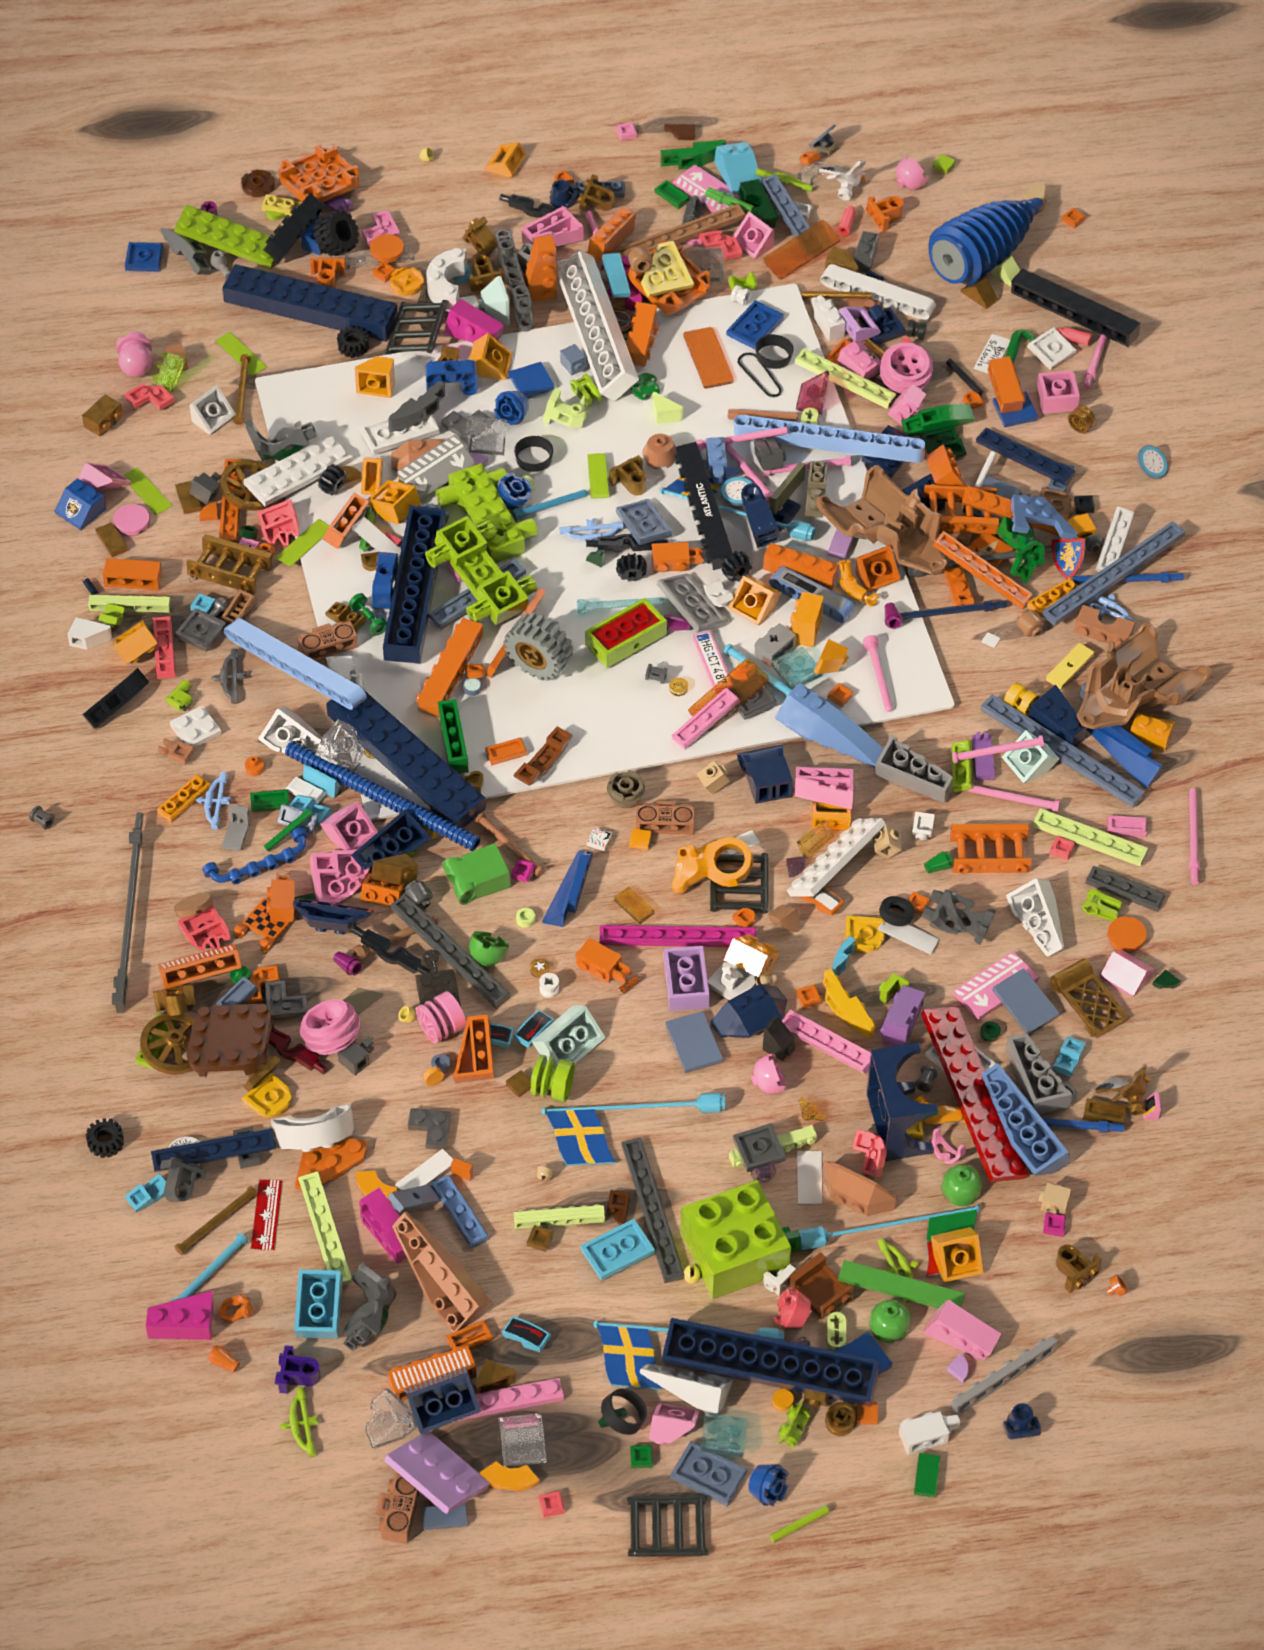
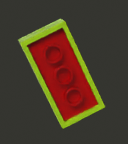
M643 598L586 630L585 646L607 669L667 635V620L646 598Z

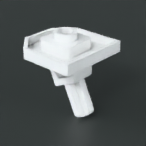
M729 962L723 963L707 980L708 987L728 1000L756 985L753 974Z

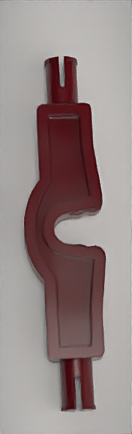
M276 1028L271 1029L269 1044L276 1048L281 1057L290 1061H296L310 1071L314 1068L320 1073L325 1074L328 1067L319 1062L317 1055L309 1051L301 1043L288 1049L287 1047L291 1043L290 1036Z

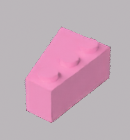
M563 206L522 227V243L525 244L527 242L533 245L535 237L546 235L553 236L555 247L583 241V225Z
M796 767L795 797L852 809L853 769Z
M947 1300L932 1314L923 1331L924 1334L981 1360H984L991 1354L1001 1333L950 1300Z

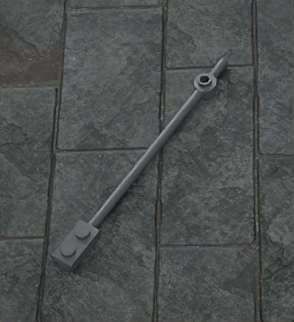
M1098 534L1089 535L1085 538L1086 550L1090 552L1100 550L1106 538H1101ZM1052 545L1045 546V554L1052 553ZM1015 551L981 555L980 557L990 562L1016 558ZM946 560L947 566L945 568L960 566L953 560ZM907 566L908 578L937 575Z
M141 812L136 813L135 828H133V832H129V843L133 844L127 904L120 969H118V974L114 976L113 980L116 993H112V1005H115L117 1013H125L129 950L140 847H142L144 814Z

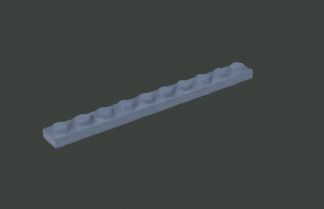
M1172 521L1043 610L1042 616L1054 626L1058 625L1081 609L1083 605H1087L1185 536L1186 531Z
M992 694L981 705V711L1020 736L1026 730L1037 738L1042 735L1043 742L1059 757V761L1132 808L1144 797L1145 791Z

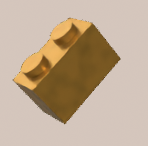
M104 394L82 415L84 428L101 436L116 421L121 419L123 416L122 405L117 400Z

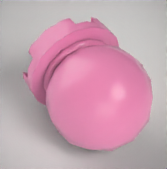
M129 332L128 336L120 337L116 342V347L119 355L118 364L121 370L126 375L134 378L144 376L149 372L153 364L151 340L146 338L144 333Z

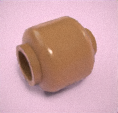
M636 247L629 253L628 260L635 272L644 273L651 268L653 260L649 250L644 247Z
M1026 609L1017 616V627L1025 636L1036 637L1043 631L1044 621L1035 610Z

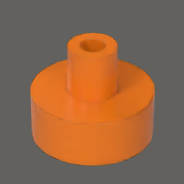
M258 756L249 757L245 762L246 772L252 776L263 773V759Z
M1116 1274L1109 1279L1111 1286L1106 1288L1110 1295L1117 1293L1119 1296H1123L1129 1291L1120 1275Z

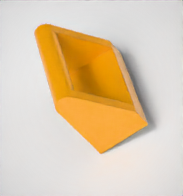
M519 142L501 144L485 169L505 177H513L526 157V153ZM506 153L503 160L501 162L496 163L501 154Z
M812 801V829L848 830L850 828L851 809ZM816 809L846 810V813L816 812Z

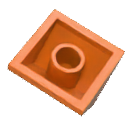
M891 545L858 556L856 559L855 574L867 592L901 580Z

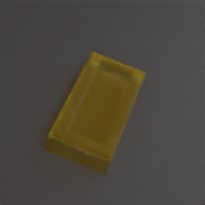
M822 820L798 840L797 844L803 857L808 859L831 840L834 835L828 822Z
M629 886L614 897V901L639 924H642L654 915L655 910Z

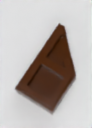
M664 124V130L672 133L676 139L695 140V124Z
M610 1190L607 1211L619 1225H622L627 1221L631 1192Z

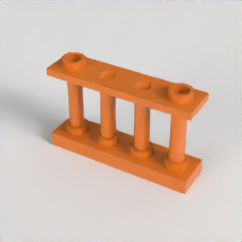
M925 485L922 496L923 498L930 499V510L932 512H937V499H947L948 516L941 515L939 532L996 534L999 518H992L991 513L984 511V517H974L973 508L966 506V516L955 515V499L963 500L966 487ZM974 487L995 495L997 493V488Z
M951 824L950 842H957L959 859H954L953 873L1030 872L1032 858H1024L1023 841H1027L1028 824ZM984 841L996 842L997 858H986ZM1003 841H1015L1016 858H1005ZM965 842H977L978 859H966Z

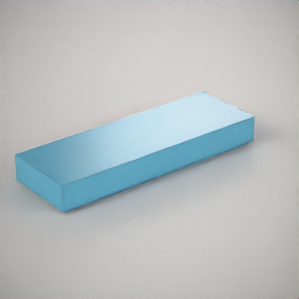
M620 253L603 254L602 260L613 298L630 297L631 292Z

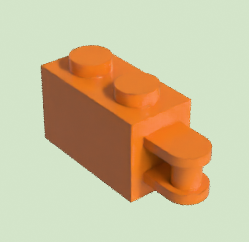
M688 542L652 544L653 572L689 571L690 565L702 564L704 562V557L702 556L703 549L699 547L689 548Z
M276 873V879H271V887H267V899H271V902H267L266 913H270V921L294 922L295 880H290V874L288 873L287 875Z
M588 938L576 953V965L581 970L592 973L599 980L609 983L613 978L624 983L626 976L632 973L631 968L622 963V955L591 938Z

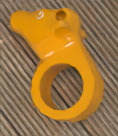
M734 837L722 838L699 848H696L693 844L682 846L678 849L675 875L671 882V888L675 893L684 894L692 885L706 877L721 886H738V883L744 881L751 873L754 862L753 854L745 842ZM730 849L740 851L744 855L745 861L739 871L727 874L717 869L716 861L722 852Z

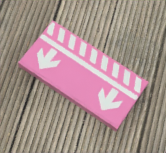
M693 165L672 182L674 186L686 193L690 198L697 195L700 203L704 204V207L713 213L730 206L722 203L718 204V201L706 197L705 192L708 187L720 192L725 191V194L740 199L738 194L732 193L726 184L696 165Z
M1012 951L953 990V995L980 1020L1003 1005L992 991L993 986L1023 968L1035 982L1039 980V976Z

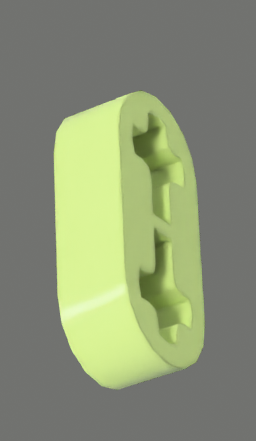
M806 408L803 410L800 423L817 425L818 411L814 408Z
M840 1312L831 1313L827 1319V1346L831 1351H836L846 1345V1318ZM834 1320L839 1322L838 1329H835ZM835 1336H838L839 1344H835Z

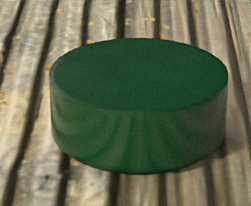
M244 525L240 528L239 535L246 539H256L258 529L253 526Z
M985 1022L981 1026L980 1036L987 1042H994L1000 1037L1001 1029L995 1022Z

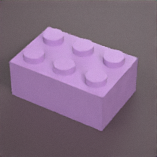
M703 946L664 949L663 964L669 1011L709 1008V988Z

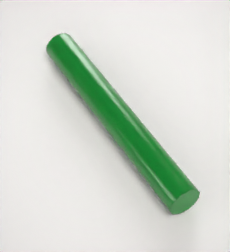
M308 809L267 842L264 845L265 849L269 852L313 814Z

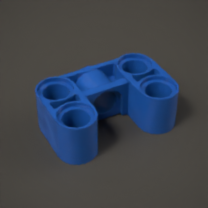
M473 360L431 361L425 366L427 391L439 380L443 383L462 384V392L465 395H474L478 391L477 364Z
M378 553L375 579L372 585L373 608L390 610L393 582L396 580L398 569V553Z

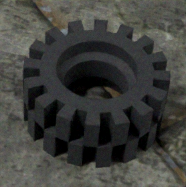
M351 325L349 329L347 326L344 327V330L341 329L340 333L337 334L338 350L345 357L350 355V358H353V355H356L357 358L359 354L363 356L364 352H367L369 348L367 331H364L362 327L359 329V326L353 328V325ZM350 340H357L358 342H356V343H349L348 341H350Z
M102 1118L103 1122H100L98 1119L95 1120L96 1125L91 1123L90 1128L86 1130V1140L90 1152H94L95 1156L100 1154V1158H104V1154H107L108 1158L111 1157V1153L114 1155L118 1154L117 1150L121 1151V1145H124L123 1131L118 1122L115 1121L113 1123V1119L110 1118L106 1122V1118ZM102 1134H111L113 1136L108 1142L103 1143L97 1140Z

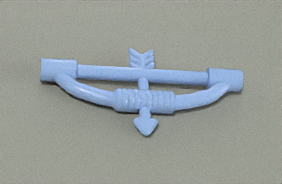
M593 518L592 520L586 519L587 526L559 527L560 534L586 541L597 540V537H608L615 534L618 529H623V522L595 525ZM612 528L611 531L605 533L593 532V530ZM587 530H590V533H589V534H583V535H577V534H572V533H571V532H576V531H587Z
M1114 594L1108 595L1109 598L1098 596L1094 599L1104 606L1094 602L1087 604L1100 610L1101 618L1107 613L1116 618L1121 617L1130 621L1134 620L1129 617L1128 612L1118 605L1117 602L1112 601V599H1115ZM1108 606V607H1110V608H1112V609H1117V610L1120 611L1123 615H1120V614H1118V613H1116V612H1114V611H1111V610L1107 609L1106 607Z
M221 772L220 777L211 784L206 792L205 799L202 797L196 799L198 803L205 802L206 818L211 823L213 830L219 828L221 804L230 805L228 801L231 797H223L224 786L227 783L228 777L227 772ZM219 783L220 787L218 792V798L213 799V791ZM212 802H217L215 815L212 818L210 813Z

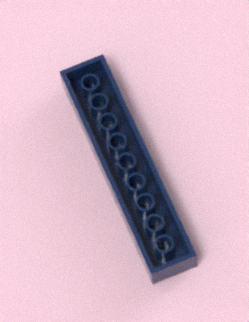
M238 264L233 266L222 287L223 299L226 303L336 330H344L346 326L349 329L351 325H353V328L359 326V329L362 327L364 331H367L369 338L385 342L393 329L398 314L397 303Z
M409 506L383 642L384 661L421 664L438 566L433 568L428 563L425 552L437 546L435 544L436 533L438 530L446 527V509Z
M365 690L366 700L352 710L332 699L326 703L327 716L440 817L453 822L455 825H459L460 828H464L486 809V797Z
M671 1318L662 1355V1361L667 1365L802 1393L805 1390L825 1393L831 1399L869 1407L872 1405L880 1367L879 1360L676 1318Z

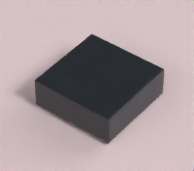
M1093 495L1074 497L1076 514L1094 513Z

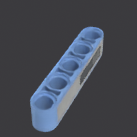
M779 567L769 579V583L774 589L794 600L800 599L802 592L824 596L823 615L837 622H845L855 609L854 604L850 600L786 567Z

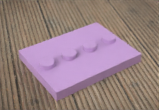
M430 1431L420 1434L390 1452L384 1460L445 1514L452 1512L488 1489L490 1484Z

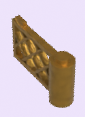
M1083 958L1050 977V987L1052 990L1062 993L1086 1024L1085 1029L1091 1037L1099 1038L1129 1020L1126 1012L1095 975L1093 967L1087 959ZM1093 981L1097 986V991L1085 989L1086 984ZM1073 991L1081 992V1000L1072 998L1069 993ZM1084 994L1095 995V1003L1084 1001ZM1098 996L1107 998L1109 1005L1098 1004ZM1082 1006L1093 1007V1015L1084 1013ZM1096 1008L1107 1010V1017L1095 1016ZM1110 1011L1118 1013L1122 1018L1118 1020L1109 1019ZM1094 1020L1105 1022V1028L1098 1031L1094 1026Z

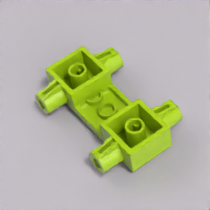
M482 463L448 474L449 485L436 489L435 493L441 507L449 504H458L462 513H468L475 526L486 520L491 521L495 526L496 536L487 540L486 551L493 561L497 563L524 554L525 539L538 535V531L532 518L515 523L497 491L498 482L507 474L505 469L502 467L486 472Z
M465 516L438 530L435 538L437 546L426 551L425 556L433 568L448 561L477 599V602L466 607L467 615L471 621L479 622L489 616L494 624L498 625L527 608L528 595L537 591V584L531 575L516 581L509 571L502 573L486 551L487 540L496 536L495 526L490 520L475 526L469 517Z

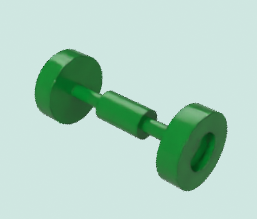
M363 593L354 595L349 601L350 607L354 611L362 609V613L366 615L367 619L373 622L370 626V631L373 635L378 636L384 633L387 621L384 618L375 620V616L368 607L365 608L368 599Z

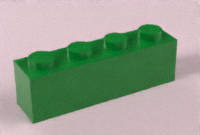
M456 699L437 702L438 717L447 763L458 774L469 772L468 756Z

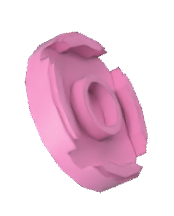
M125 505L115 512L113 523L121 534L128 536L137 535L142 530L144 532L150 524L149 513L140 505Z

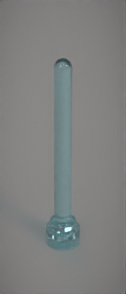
M662 597L646 598L652 605H663L665 603V599ZM577 599V613L585 614L591 609L628 607L641 599L588 602L585 599Z

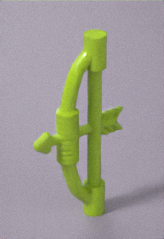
M756 169L755 175L769 177L776 174L781 183L786 185L788 183L801 187L803 190L812 191L813 185L806 184L786 173Z
M884 1238L879 1239L877 1243L890 1265V1268L883 1271L899 1275L898 1271L903 1270L905 1277L913 1279L911 1267L916 1268L919 1262L911 1261V1264H908L906 1257L896 1247L886 1243ZM889 1250L897 1256L901 1267L896 1268ZM903 1299L905 1303L911 1302L909 1300Z
M299 1387L297 1388V1395L291 1403L290 1423L283 1422L280 1428L287 1430V1427H291L292 1435H294L298 1445L307 1451L308 1457H315L317 1454L315 1443L312 1441L310 1425H319L320 1423L316 1421L318 1415L308 1418L305 1388ZM298 1401L301 1404L303 1421H298L296 1414ZM299 1425L305 1426L307 1444H304L300 1437Z

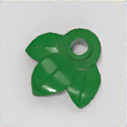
M650 373L638 375L639 380L630 387L633 390L634 396L643 401L647 394H653L654 392L660 394L659 386L655 383L657 377Z

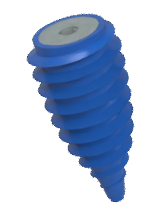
M1040 198L1022 201H994L973 208L945 222L932 232L928 242L929 258L934 270L942 279L949 283H975L979 278L985 276L987 272L992 271L996 264L1001 263L1005 257H1009L1011 252L1016 250L1019 243L1023 241L1025 233L1028 232L1033 217L1042 209L1043 201Z

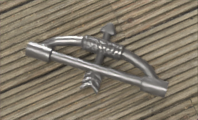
M236 648L231 649V654L225 659L220 670V676L214 675L211 677L214 681L220 679V685L225 695L231 699L232 704L238 703L237 679H246L243 676L246 673L245 671L237 672L238 649ZM230 660L232 661V675H228L227 669ZM228 678H232L231 693L227 688Z

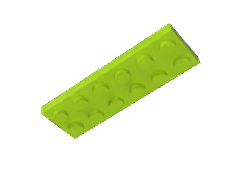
M186 204L174 228L175 233L267 268H271L274 259L263 250L267 245L265 241L269 235Z

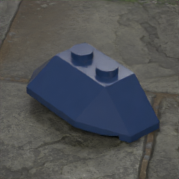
M301 898L293 901V906L310 927L320 932L334 930V933L341 935L350 932L355 925L358 926L373 914L374 911L371 908Z
M759 984L728 1000L711 1020L710 1024L721 1037L750 1038L763 1031L774 1015L783 1020L788 1000L777 986Z

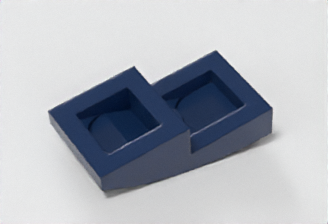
M788 498L782 509L776 514L772 513L775 521L788 525L801 506ZM778 526L779 531L781 532L784 527Z

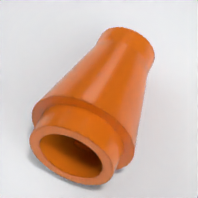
M215 1345L207 1357L211 1364L229 1370L232 1373L240 1365V1362L223 1346Z

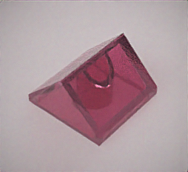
M828 370L801 383L796 404L797 411L803 412L806 408H814L818 411V414H823L829 387L830 372Z

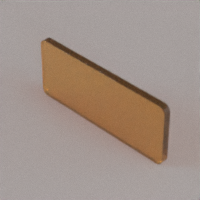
M821 220L764 257V263L778 279L782 280L839 243L840 237L825 220Z
M713 327L683 333L703 387L708 389L732 384L734 378Z
M747 658L688 709V712L693 717L721 691L728 688L739 698L740 702L707 730L711 731L767 683L769 677L752 660Z

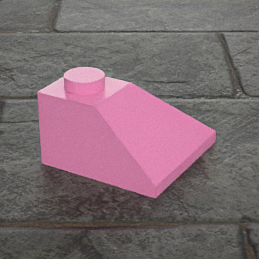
M86 462L79 475L80 480L97 491L128 486L132 483V481L106 464Z
M359 801L335 812L320 824L329 839L342 850H357L378 832Z
M658 1402L652 1417L649 1440H654L655 1443L661 1445L673 1442L695 1427L700 1410Z

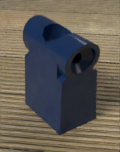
M753 483L745 485L741 491V498L757 549L769 545L770 542L780 541L781 537L778 526L761 488Z
M783 744L737 753L739 765L744 773H746L755 804L792 797L793 779L783 755Z

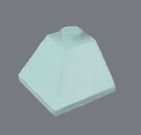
M497 276L481 291L479 307L484 310V313L495 320L509 325V299L501 276Z
M1026 730L1016 742L1037 737ZM1045 743L1044 747L1039 745L1007 751L1002 756L1025 784L1047 773L1059 760V757Z

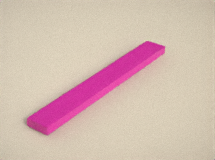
M600 925V944L730 947L733 938L747 934L756 937V927Z

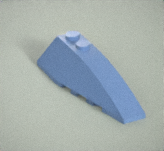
M800 682L788 694L775 716L776 720L805 740L818 742L825 748L830 747L842 755H850L855 760L875 767V763L883 751V748L849 717Z
M997 1063L981 1074L1011 1146L1035 1176L1052 1174L1070 1163L1067 1149L1001 1066Z

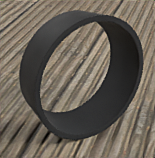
M770 334L761 337L756 342V358L761 365L770 369H780L789 364L794 352V347L790 340L780 335ZM766 346H778L783 348L789 356L782 360H770L762 356L759 351Z
M541 436L524 437L514 447L516 462L525 471H542L551 464L553 446L550 441ZM540 447L546 450L550 457L544 462L530 464L519 459L518 455L525 448Z
M617 1389L606 1396L601 1403V1413L606 1423L613 1430L624 1435L637 1433L647 1418V1408L644 1401L639 1395L629 1389ZM618 1396L628 1400L636 1408L640 1422L629 1423L620 1418L613 1408L612 1397Z

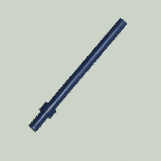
M988 600L979 604L901 612L900 614L903 620L982 610L989 612L993 611V609L1006 608L1007 602L1006 600L996 602Z

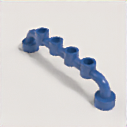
M304 827L296 828L291 832L294 842L298 843L296 847L285 848L276 855H267L258 862H249L243 868L230 870L228 874L218 875L219 868L215 862L204 865L202 871L205 877L211 878L215 882L225 883L231 881L234 885L239 884L243 881L242 876L246 874L253 878L257 877L261 873L260 869L266 866L271 871L279 866V861L285 860L288 864L296 860L295 855L305 849L308 834Z

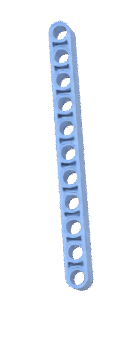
M738 415L734 418V435L787 427L788 434L771 437H774L777 443L780 442L783 445L914 463L922 462L925 459V442L922 439L748 415Z
M238 618L224 628L226 637L233 643L350 710L367 698L364 690L357 684L241 618Z

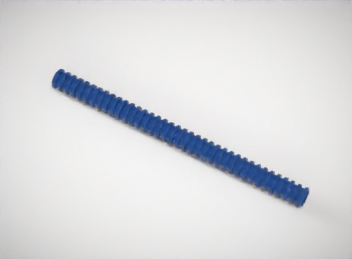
M294 740L286 746L285 755L290 756L291 759H295L297 762L300 761L301 764L308 765L332 777L351 790L354 789L355 792H359L361 795L364 794L365 797H369L371 800L374 799L375 802H379L381 805L384 804L390 810L394 809L396 813L399 812L400 814L406 809L420 825H424L425 828L429 827V830H434L435 833H439L441 836L444 835L450 841L454 840V843H459L460 846H464L466 849L469 848L470 851H474L478 847L480 836H475L473 832L470 833L469 830H465L463 827L460 828L459 825L445 820V818L440 817L438 814L435 815L434 812H430L428 809L420 807L412 801L410 802V800L405 799L403 796L400 797L399 794H395L393 791L375 784V782L370 781L368 778L365 779L364 776H360L358 773L355 774L354 771H350L348 768L345 769L344 766H340L335 761H331L329 758L311 751V749L306 748L304 745L301 746L300 743H296Z

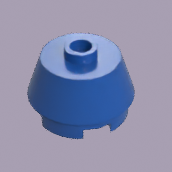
M504 391L495 399L496 408L494 413L500 422L504 421L509 423V425H515L523 421L529 409L528 399L523 393L519 391Z
M508 473L498 482L497 491L508 509L518 508L528 503L531 498L530 491L532 486L525 477L522 479L515 476L516 473Z
M760 1464L753 1470L750 1476L749 1492L764 1506H775L774 1503L777 1500L781 1502L788 1491L789 1485H786L785 1482L789 1472L782 1468L780 1464Z

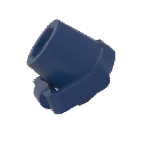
M564 179L557 180L552 184L550 203L556 208L564 206L569 209L578 200L580 194L570 182L567 183Z
M1025 1403L1016 1404L1011 1413H1009L1007 1421H1003V1427L1008 1439L1013 1440L1041 1435L1039 1420L1037 1416L1033 1417L1032 1408Z

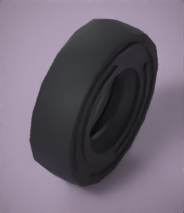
M899 896L885 898L879 908L881 918L893 926L901 927L908 925L915 914L911 902ZM890 908L900 909L904 914L893 913Z

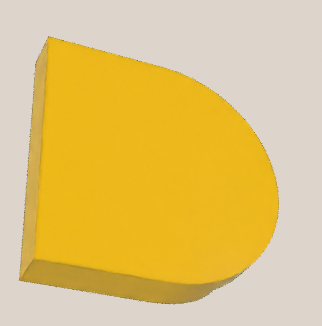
M846 916L845 938L847 939L851 936L856 940L855 951L861 953L874 952L884 942L885 933L878 930L881 923L884 925V920L877 917Z
M272 1072L242 1097L243 1102L256 1113L269 1118L284 1114L289 1109L292 1101L289 1087Z

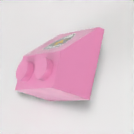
M853 341L841 349L837 362L843 368L867 380L880 372L881 360L864 343Z

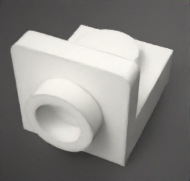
M789 1264L785 1269L782 1268L776 1277L766 1271L763 1279L765 1287L769 1291H774L780 1295L789 1286V1277L796 1271V1268Z

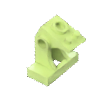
M554 388L547 403L543 422L549 424L552 419L568 427L582 428L583 421L587 420L588 415L585 407L588 406V402H585V396L582 397L579 404L566 405L560 397L562 390Z

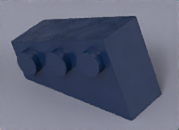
M1056 684L1031 705L1030 719L1074 747L1084 740L1086 727L1081 725L1076 716L1077 713Z

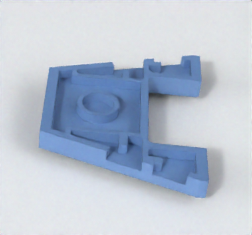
M1013 494L1011 498L1013 532L1028 533L1030 529L1029 522L1055 526L1060 538L1075 539L1077 537V532L1045 498Z

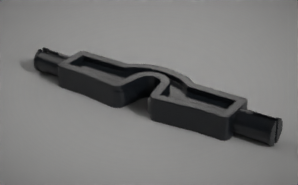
M501 193L499 200L507 202L509 207L521 210L526 215L535 218H541L559 209L546 203H541L537 208H533V199L515 194L507 196Z
M620 534L615 537H597V540H586V547H597L598 550L620 552L623 550L624 544H629L634 552L652 551V544L668 543V540H656L639 545L632 534Z
M356 925L353 927L351 933L361 938L360 942L376 951L383 961L390 964H398L413 974L417 971L425 977L429 975L431 970L421 965V960L403 947H398L393 953H390L388 949L391 941L388 938L370 929L364 931Z

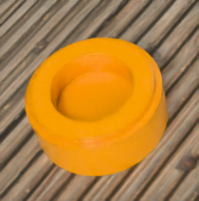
M431 1067L423 1074V1080L428 1086L437 1085L444 1078V1074L439 1067Z
M779 1389L773 1394L772 1404L775 1409L788 1411L793 1405L794 1397L789 1390Z

